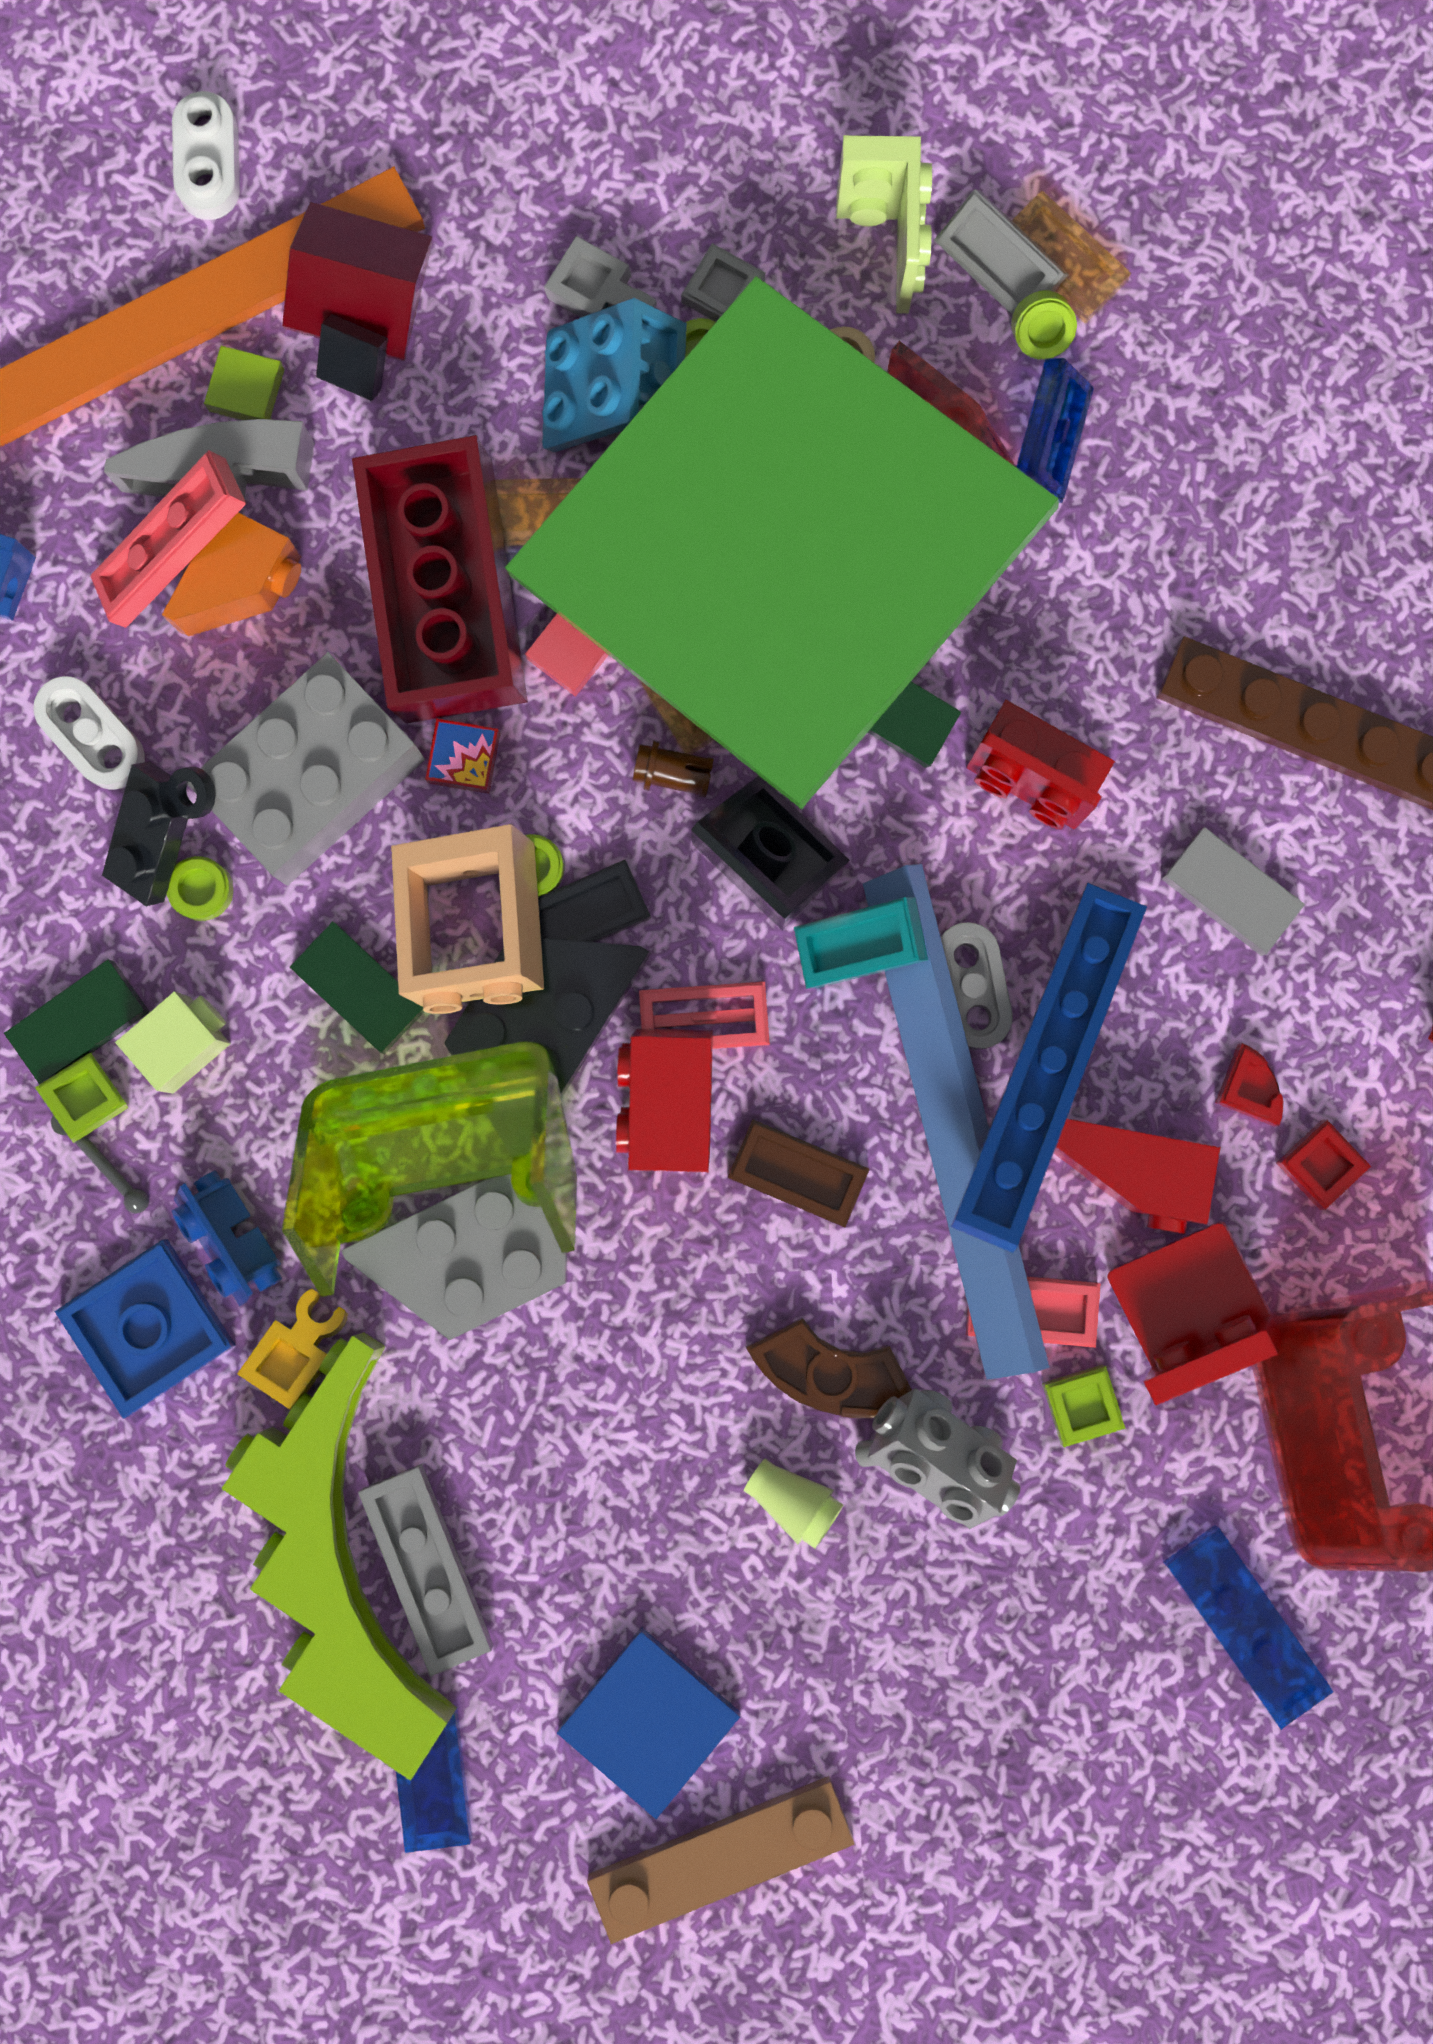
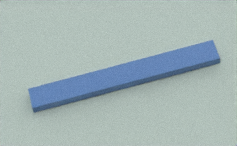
M922 864L905 865L863 883L868 907L903 897L916 898L928 960L887 970L885 975L986 1379L1035 1373L1050 1368L1019 1245L1014 1253H1011L951 1227L989 1131V1126Z

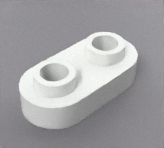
M207 91L195 92L187 95L177 104L172 116L173 183L180 201L190 214L200 219L212 220L228 214L235 207L239 198L238 125L230 106L222 97ZM204 115L211 116L210 121L206 125H194L199 117ZM201 175H213L212 180L208 184L203 186L195 185L196 180Z
M69 676L54 678L44 684L38 691L33 709L38 725L80 773L94 784L105 789L113 790L126 787L131 765L145 762V754L138 738L105 701L86 683ZM73 703H79L81 705L80 717L74 722H65V709ZM112 749H121L122 760L120 764L115 768H106L104 764L105 755Z

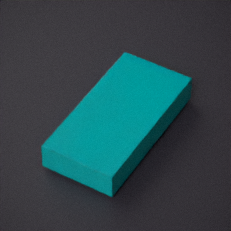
M903 897L794 927L806 989L824 987L928 960L915 897Z

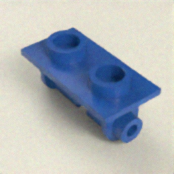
M215 1170L194 1182L198 1193L195 1195L191 1193L186 1183L179 1187L174 1198L178 1207L172 1210V1215L187 1241L193 1243L199 1240L209 1256L211 1262L207 1263L205 1268L217 1291L224 1298L232 1294L240 1307L253 1294L249 1285L255 1283L259 1291L262 1292L283 1279L277 1270L281 1266V1262L277 1259L258 1226L238 1238L235 1237L231 1228L249 1219L251 1215L232 1186L229 1178L221 1179Z

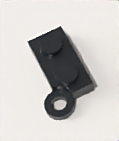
M151 761L132 764L102 876L146 907L165 902L188 819L205 817L211 812L215 804L216 794L210 776L203 769L196 766L177 769L170 775ZM188 782L196 789L197 797L194 804L187 796L186 788Z

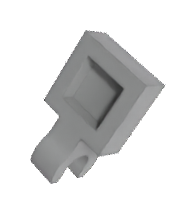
M578 236L574 238L544 286L547 299L581 318L632 298H636L652 307H655L657 304L656 300L650 295L627 285L631 278L628 264Z

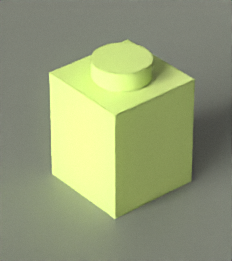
M175 991L115 1042L156 1091L172 1094L231 1044L219 1031L226 1024L225 1020L203 996L200 995L193 1001L191 997Z

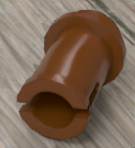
M653 740L652 746L639 744L632 781L644 783L643 790L649 791L650 786L654 785L697 794L699 797L706 798L711 778L710 772L713 767V757L705 758L658 748L659 741Z

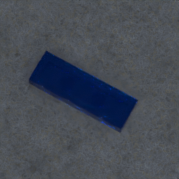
M1214 1525L1163 1562L1269 1716L1281 1730L1334 1692L1219 1527Z

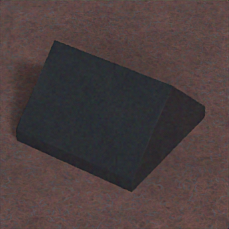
M759 775L697 821L691 829L692 845L782 931L850 861L772 785Z

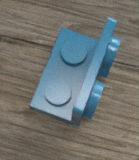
M632 298L550 329L547 333L545 349L542 447L551 452H558L604 436L622 432L685 359L687 323L636 298Z

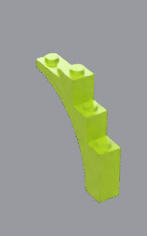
M364 1332L353 1335L349 1342L340 1338L330 1349L319 1368V1371L326 1375L325 1379L313 1397L304 1393L297 1400L283 1422V1426L290 1430L287 1436L276 1428L270 1427L258 1432L255 1437L247 1433L240 1440L225 1464V1467L230 1469L232 1473L221 1489L286 1532L285 1536L276 1531L256 1557L253 1566L261 1570L250 1590L315 1633L312 1636L304 1631L286 1655L281 1665L291 1672L278 1691L411 1781L457 1707L423 1680L386 1636L362 1590L348 1543L343 1494L348 1438L362 1391L386 1347Z

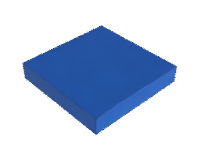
M168 1239L159 1241L54 1311L123 1419L130 1417L236 1346Z
M641 1627L561 1723L557 1734L652 1817L657 1819L739 1720L740 1711Z

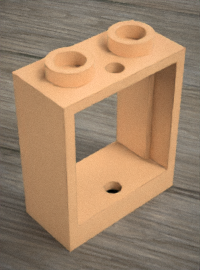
M512 824L391 846L399 995L422 1006L424 1012L447 1014L460 1011L462 1009V1002L483 999L485 1003L511 1004L521 1001L523 999V992L544 989L535 846L533 841ZM499 873L505 961L432 973L427 886Z

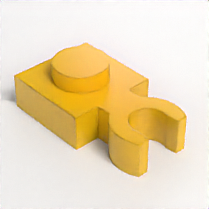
M312 1288L306 1291L298 1300L296 1305L297 1321L290 1330L275 1320L237 1373V1375L290 1410L297 1400L309 1391L321 1374L319 1368L327 1354L317 1348L318 1344L323 1338H329L338 1334L345 1326L348 1318V1313L341 1307H338L328 1321L324 1323L314 1322L311 1312L321 1295Z

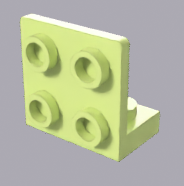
M843 135L837 187L836 218L850 219L851 222L860 226H876L884 223L887 219H897L896 313L908 314L913 292L923 293L925 266L930 264L932 230L931 225H925L926 204H930L932 163H921V136Z

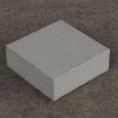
M712 243L681 294L682 303L717 322L755 276L765 282V272Z

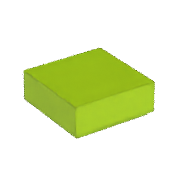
M220 346L204 405L209 412L239 420L270 419L285 371L281 361Z
M89 1053L35 1087L73 1143L128 1109L126 1102L92 1053Z
M1099 1365L1042 1383L1060 1444L1063 1447L1126 1429L1105 1365Z

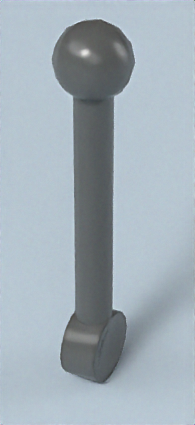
M53 1115L51 1119L52 1129L57 1134L67 1136ZM86 1136L75 1142L123 1195L124 1206L130 1213L137 1214L146 1210L149 1205V1197L145 1191L138 1188L134 1189Z

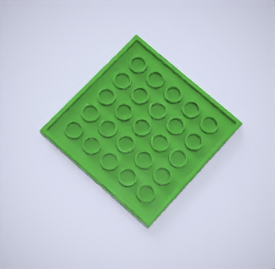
M755 276L507 564L505 569L513 579L802 810L1058 509L1059 499Z

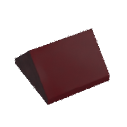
M310 202L290 246L283 328L320 338L321 324L333 314L387 337L386 357L405 361L433 236Z

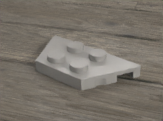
M562 1142L341 1250L345 1260L448 1340L456 1338L567 1283V1179L569 1150L565 1142Z

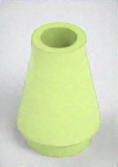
M765 1458L754 1471L743 1490L764 1508L797 1545L803 1540L814 1549L822 1541L844 1504L831 1496L834 1491L833 1489L780 1468Z

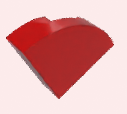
M1244 1043L1237 1044L1215 1103L1272 1126H1280L1284 1101L1277 1080L1268 1066V1062L1258 1051Z

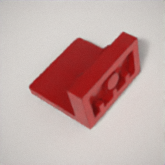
M1005 699L966 768L977 774L974 781L985 791L1004 799L1011 793L1032 805L1029 813L1043 824L1058 830H1062L1066 824L1075 830L1097 807L1102 798L1098 791L1115 761Z
M1222 1221L1111 1269L1107 1275L1110 1285L1151 1365V1369L1143 1382L1155 1406L1279 1354L1283 1335L1226 1223Z

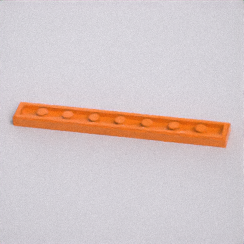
M395 167L320 204L415 232L426 229L423 219ZM305 212L0 368V447L284 302L290 246Z

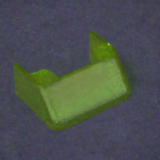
M518 1042L331 1079L315 1087L306 1096L301 1107L282 1232L321 1297L334 1295L340 1245L363 1240L378 1233L391 1217L394 1196L511 1174L512 1187L517 1198L522 1203L542 1208L561 1252L575 1251L577 1171L557 1075L547 1050L538 1043Z

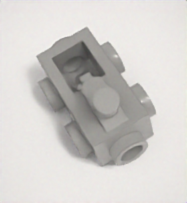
M915 1388L899 1399L895 1396L891 1397L882 1405L874 1418L872 1428L877 1432L874 1440L860 1441L856 1445L855 1456L860 1466H880L889 1472L892 1479L897 1483L913 1489L939 1507L946 1517L954 1522L965 1525L969 1529L994 1516H1003L1013 1507L1020 1493V1484L1012 1479L1017 1459L1001 1449L1003 1441L999 1434L983 1426L970 1427L951 1413L952 1404L950 1400L936 1391H919Z

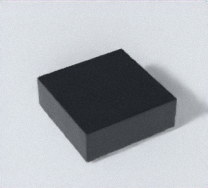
M331 314L321 324L316 378L372 401L379 394L382 387L388 338Z

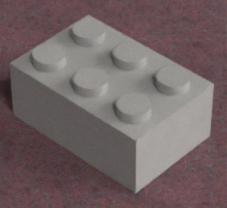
M327 652L205 763L201 769L210 776L214 784L216 796L215 804L211 811L273 877L288 886L426 759L410 738L332 655ZM188 782L187 785L196 793L194 786Z

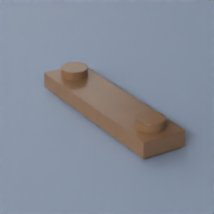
M827 1776L589 1873L587 1883L609 1941L613 1944L853 1846L855 1843L830 1776Z

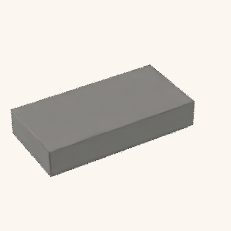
M977 189L973 190L934 239L940 247L1012 315L1017 305L1026 296L1042 290L1055 292L1069 275L986 195Z
M1205 827L1198 831L1162 878L1164 882L1260 956L1270 951L1305 905Z

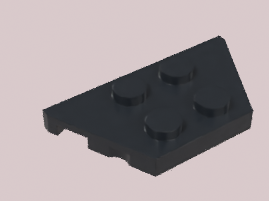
M541 938L544 989L523 992V999L511 1004H489L480 999L470 1001L444 1044L512 1156L519 1160H524L650 957L651 952L642 946ZM504 947L502 948L494 963L505 961Z

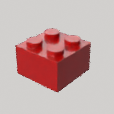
M637 1028L631 1035V1043H622V1047H619L617 1083L618 1087H630L629 1107H621L620 1113H617L616 1153H628V1170L709 1172L713 1030Z

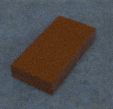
M752 1119L728 1178L846 1228L870 1169Z

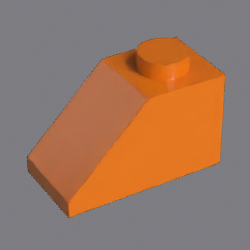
M238 512L191 560L162 616L177 631L189 637L272 611L279 597H288L297 585L301 574V564L298 563L301 555L288 537Z

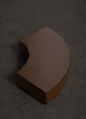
M803 1317L746 1346L755 1364L778 1389L797 1402L822 1412L848 1418H874L888 1399L894 1396L899 1399L912 1390L889 1345L868 1351L839 1349L819 1338Z

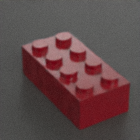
M477 435L352 458L387 708L408 724L528 703L509 573L505 569L507 557L493 463Z

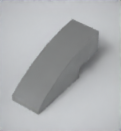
M254 419L217 422L178 430L139 443L106 459L104 472L121 492L165 497L202 456L210 450L226 458L244 499L247 483L308 491L315 443L303 421Z

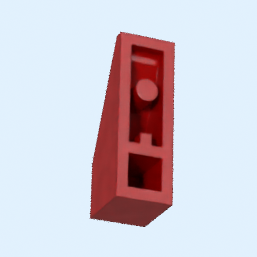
M1066 1119L1054 1154L1129 1211L1149 1215L1148 1228L1186 1234L1188 1222L1208 1225L1221 1147Z

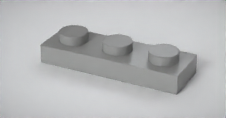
M423 1464L362 1488L358 1494L429 1675L433 1676L490 1652L494 1646Z

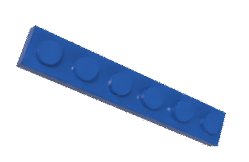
M1087 883L951 1224L952 1228L1011 1253H1014L1018 1247L1147 906Z

